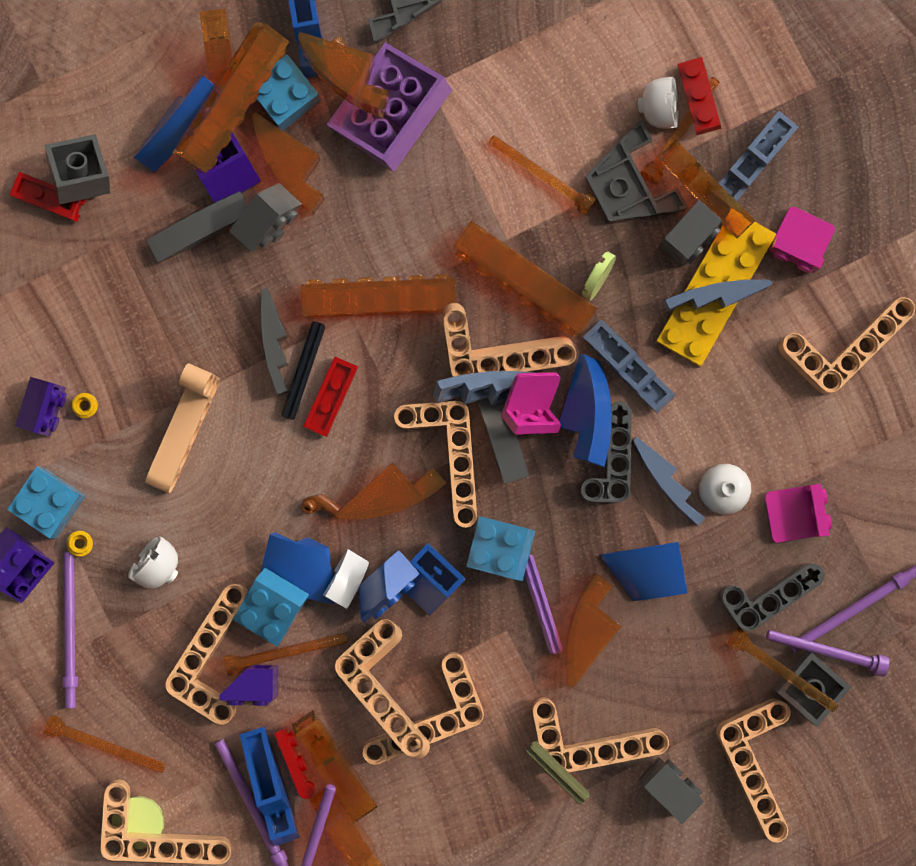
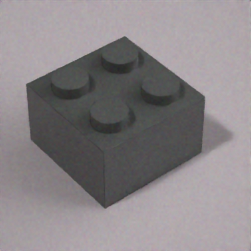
M96 134L44 145L47 165L59 204L110 194L109 175Z
M278 183L257 193L229 232L251 252L259 248L265 249L271 242L276 243L282 238L285 233L283 228L287 224L290 225L298 217L299 213L296 211L302 203Z
M698 200L664 238L659 248L681 267L685 262L691 264L704 250L700 245L704 243L707 246L721 231L717 226L723 220Z
M806 650L772 688L784 701L816 727L820 725L851 689L844 680L812 652Z
M659 757L638 780L654 798L683 824L704 802L699 796L702 791L688 777L683 780L680 777L683 773L670 759L664 762Z

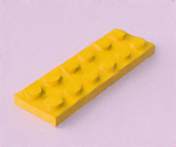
M732 209L684 292L715 283L751 280L774 240L776 233ZM718 300L695 311L690 302L683 304L673 310L656 342L701 367L738 302L721 309Z

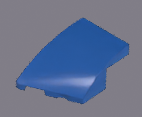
M276 532L269 534L261 572L264 568L270 570L308 593L307 599L330 604L336 603L323 595L334 577L333 569L330 565L329 547L308 537L296 542Z
M679 542L601 554L603 561L633 601L688 593Z

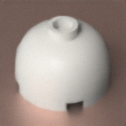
M663 77L651 81L645 87L643 97L638 98L639 113H644L646 121L651 126L662 129L678 127L679 110L676 111L678 94L675 79L673 77Z
M718 464L710 468L702 476L699 484V496L704 505L711 512L720 515L734 514L742 510L748 503L751 495V482L747 474L739 467L731 464Z
M161 536L159 538L155 537L138 555L141 557L138 565L133 563L128 573V578L145 588H158L165 582L170 584L178 574V571L175 570L178 564V554L175 548Z

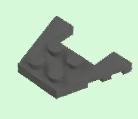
M390 0L393 13L368 19L374 44L384 40L437 6L442 0Z
M642 120L585 176L608 223L681 212L688 209L678 187L653 199L630 153L653 141Z

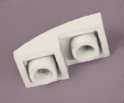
M346 549L334 570L336 573L323 595L347 609L361 584L369 562Z

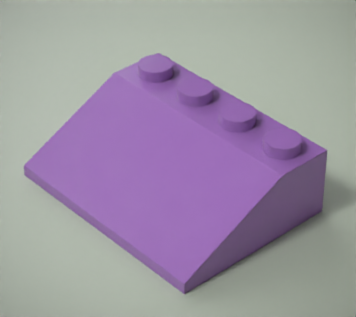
M384 43L329 120L327 126L374 161L395 172L452 92V89L445 77L391 45Z

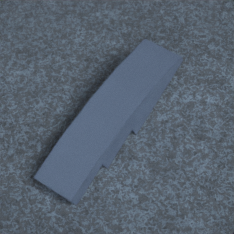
M778 111L711 191L710 195L730 210L799 126L782 112Z
M737 280L715 283L668 298L663 302V306L666 312L690 302L695 311L718 300L721 309L767 289L773 283L771 280Z
M602 319L583 336L598 355L656 414L675 397V394L656 376V373Z
M488 371L459 375L437 381L433 397L437 403L461 397L464 404L488 397L491 405H495L507 400L514 377L517 374L533 372Z
M635 437L631 443L642 465L656 486L680 513L695 526H699L705 517L685 502L691 493L671 477L677 468L641 439Z

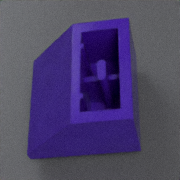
M233 132L187 157L214 203L239 191L243 193L261 182Z
M30 377L15 426L37 434L51 436V433L56 431L59 424V418L57 417L59 408H62L66 402V388Z
M5 527L0 533V591L22 603L54 565V562L27 539Z
M251 665L220 694L219 701H226V705H242L245 701H253L254 706L269 705L278 696V665Z

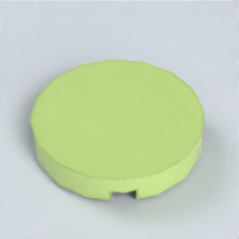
M605 252L602 255L605 261L603 264L599 262L595 265L584 285L585 291L582 292V296L590 301L601 289L615 263L616 256L610 252Z
M144 796L130 798L128 832L161 834L164 828V817L160 806L152 799ZM114 813L112 825L122 824V817ZM137 841L133 844L134 849L147 848V845L142 841Z

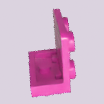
M790 207L768 251L781 261H789L796 264L797 268L804 272L815 273L822 267L825 260L822 257L835 232V227L801 209Z
M519 373L514 377L501 414L502 419L514 434L559 432L561 423L549 410L561 379L558 373Z
M821 484L771 491L765 494L771 537L774 542L779 543L830 535L829 530L832 529V521L830 515L826 514L824 504H827L828 499L825 488L822 489Z

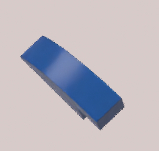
M289 0L293 30L303 75L309 78L329 74L316 0Z
M199 76L185 96H178L133 158L155 173L191 135L224 92L205 76Z
M580 353L559 421L561 423L560 428L579 434L573 454L574 458L604 467L609 450L612 418L608 383L600 361Z
M261 727L240 734L256 805L265 816L270 841L277 846L300 838L287 789L266 728Z

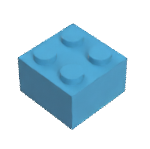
M287 54L247 84L250 94L280 132L321 102L317 91Z
M36 466L7 510L48 538L56 539L86 495L46 468Z
M479 516L466 567L523 581L535 531Z
M264 568L253 582L233 620L278 647L290 630L309 594Z

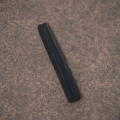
M316 321L311 323L281 413L284 418L294 420L325 330V325Z

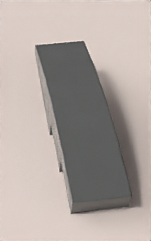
M239 191L175 223L147 239L146 242L159 264L227 230L229 226L235 224L246 209L247 204Z
M264 288L261 292L262 340L268 370L278 396H282L289 391L280 369L289 364L279 342L287 339L288 335L269 290Z
M488 397L477 400L504 484L529 477L517 436L501 417L505 402L491 405Z

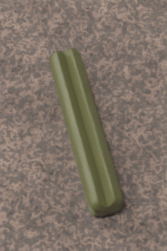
M537 741L532 742L527 747L526 753L578 804L581 805L588 799L589 792Z

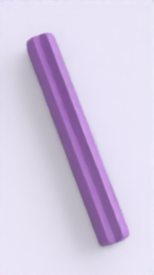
M529 554L524 575L549 653L556 654L561 652L563 648L534 557Z

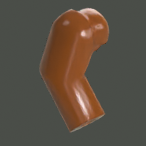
M323 494L309 496L301 504V510L305 514L324 510L332 517L341 508Z

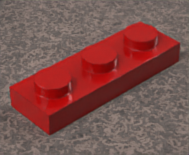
M699 57L678 63V70L696 135L722 129L703 58Z
M336 356L334 357L303 427L328 437L359 368L358 366Z

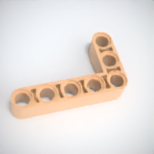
M905 297L898 298L888 304L830 363L798 333H791L783 337L778 345L779 352L818 392L825 395L834 393L912 318L915 313V304L912 300ZM897 304L905 308L904 317L896 313ZM879 322L886 324L888 329L886 335L878 331L877 326ZM788 339H792L797 343L798 348L796 352L788 350L786 346ZM861 340L869 343L870 349L868 353L860 349L859 344ZM807 357L815 361L816 366L813 371L805 366V359ZM843 358H848L851 361L852 367L850 371L843 369L841 365ZM826 375L832 377L834 381L831 389L826 388L823 384V378Z
M451 303L443 310L442 317L450 369L453 377L488 371L528 372L567 366L574 362L576 358V350L572 341L564 336L471 350L464 308L458 303ZM452 313H459L461 315L460 320L457 322L449 321L448 317ZM455 338H463L465 340L464 344L459 347L453 346L451 343ZM561 347L570 348L569 352L565 355L557 354ZM541 350L544 352L542 358H532V354L535 351ZM512 354L519 356V359L514 363L506 361L507 357ZM486 358L494 360L493 364L489 367L481 365V362ZM465 362L469 365L468 368L463 371H459L455 367L458 363Z
M190 363L185 366L179 380V385L184 387L185 390L148 472L146 484L171 493L220 383L218 376Z
M461 401L400 406L394 413V419L396 424L402 429L447 427L454 519L461 527L467 528L472 526L477 520L468 407ZM458 406L464 410L465 415L461 420L451 418L450 411L453 407ZM432 408L439 412V418L435 422H428L424 418V414L428 409ZM407 410L413 414L411 423L402 424L399 421V415L402 411ZM456 432L464 433L467 437L466 443L462 446H456L452 442L453 434ZM457 458L467 459L469 467L466 471L459 472L454 468V462ZM460 483L468 484L471 488L470 495L465 498L459 497L456 494L457 485ZM464 508L471 510L473 514V519L467 524L460 522L458 519L459 511Z
M232 584L223 590L166 681V689L170 695L219 725H224L232 720L236 714V706L226 705V701H219L220 693L198 680V677L234 622L233 619L248 593L247 589L241 584ZM233 588L241 592L242 598L238 603L232 602L229 598V592ZM219 610L227 614L228 620L224 625L218 624L215 620V614ZM203 633H210L213 636V644L210 647L202 644L201 637ZM189 655L198 657L199 666L193 669L188 665L187 659ZM175 677H181L185 681L184 690H177L174 687L173 681ZM197 691H203L207 695L206 704H199L196 701L195 694ZM219 705H225L229 709V716L227 718H221L217 714V707Z
M383 619L377 622L337 659L335 671L403 753L415 759H422L428 754L430 749L428 740L369 671L402 638L400 627L391 620ZM392 627L393 634L388 639H384V630ZM373 644V653L365 657L364 649L366 646ZM349 662H353L354 670L350 674H346L345 666ZM365 681H370V690L362 694V684ZM386 700V710L378 713L377 706L379 702ZM402 719L404 727L400 732L395 733L394 723ZM419 739L421 743L420 749L412 753L410 745L413 740Z
M456 652L446 654L442 660V670L456 706L413 722L417 728L427 726L431 730V735L426 738L429 744L477 726L484 717L483 707L462 655ZM457 658L461 663L460 668L457 671L448 670L446 667L448 659ZM460 682H465L470 686L469 693L464 696L457 694L455 691L456 685ZM468 707H476L480 713L476 719L470 720L466 718L464 713ZM445 716L452 717L455 720L454 727L444 729L440 724L441 719ZM404 726L395 729V733L400 732ZM387 733L368 740L363 749L364 759L373 765L405 754L400 748L393 745L392 738ZM419 739L412 741L410 745L411 751L420 748L421 743ZM371 745H378L382 749V755L376 758L372 757L368 753V748Z
M540 697L532 705L538 743L551 756H559L561 758L560 764L568 772L660 755L669 746L668 737L657 728L563 746L554 703L549 698ZM543 703L551 706L550 714L545 717L537 714L538 706ZM547 729H552L556 732V737L551 742H545L542 739V734ZM654 735L662 737V744L657 748L650 747L649 744L650 738ZM629 740H634L637 742L636 750L631 753L625 752L624 744ZM603 745H609L612 748L611 754L606 758L598 755V750ZM578 750L586 752V759L581 763L574 762L573 754Z
M772 698L722 721L717 726L716 734L762 833L770 841L778 843L786 839L788 826L748 743V740L788 721L791 713L789 706L779 699ZM781 705V715L773 718L771 716L772 707ZM751 716H757L759 724L757 727L749 729L747 726L748 719ZM734 727L736 731L735 736L730 740H726L723 735L725 729ZM739 751H745L747 754L746 760L743 763L735 762V755ZM757 775V784L753 787H747L746 779L748 776ZM764 798L768 799L769 806L763 811L758 810V802ZM775 822L779 823L780 830L776 834H769V826Z
M118 779L112 781L106 788L103 804L101 853L107 860L223 864L230 858L231 843L229 839L223 836L128 832L130 787L127 782ZM113 787L123 789L124 797L122 799L112 797L110 791ZM119 814L122 817V824L112 825L109 821V815ZM115 840L119 842L121 849L117 852H112L108 849L107 842ZM137 841H142L147 845V851L138 853L135 851L133 844ZM164 842H169L173 845L174 851L170 854H165L161 852L160 845ZM190 843H195L199 845L200 852L196 855H191L187 852L186 846ZM217 844H221L226 847L227 852L222 856H217L213 853L212 848Z

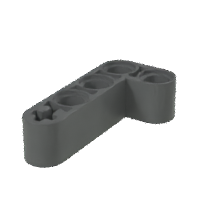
M619 401L611 405V412L616 411L618 407H620L621 412H625V416L620 419V425L625 424L626 428L618 427L612 429V425L617 424V416L612 414L609 450L605 462V479L592 478L582 482L579 492L585 501L617 503L623 502L630 495L632 412L629 405L625 402ZM619 432L625 437L623 446L619 447L613 444L612 435ZM614 458L623 460L625 465L623 471L615 472L612 469L611 463ZM589 483H594L598 487V494L594 498L588 497L585 493V487ZM616 483L624 488V494L620 498H615L611 494V487Z
M805 563L751 600L740 587L727 585L720 590L719 601L738 628L752 631L818 587L823 582L825 573L819 565ZM807 570L815 571L812 575L814 580L805 579L801 583L797 580L807 577L809 575ZM791 582L795 587V591L792 596L787 597L784 594V586ZM730 590H735L738 594V599L734 604H729L726 600V595ZM766 597H771L774 602L773 608L769 611H765L762 607V602ZM749 611L752 614V622L744 626L741 622V616L744 612Z

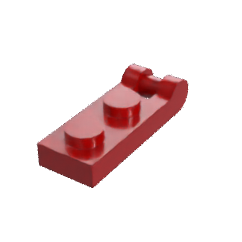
M18 172L9 194L13 198L77 223L80 218L78 214L80 208L85 205L87 200L73 201L69 210L62 208L63 204H59L53 184L22 172Z
M287 727L281 728L274 733L299 796L302 799H309L313 796L316 785L313 781L307 779L304 772L308 768L302 755L298 756L295 746L298 743L293 731L288 732Z

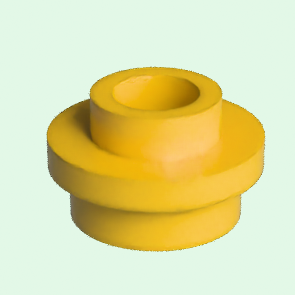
M80 393L72 401V410L80 418H90L97 412L98 402L89 393ZM84 401H88L90 405L86 411H83L81 408V404Z
M84 531L73 532L67 539V549L76 557L86 556L92 550L93 540ZM83 540L85 546L78 549L75 547V542Z

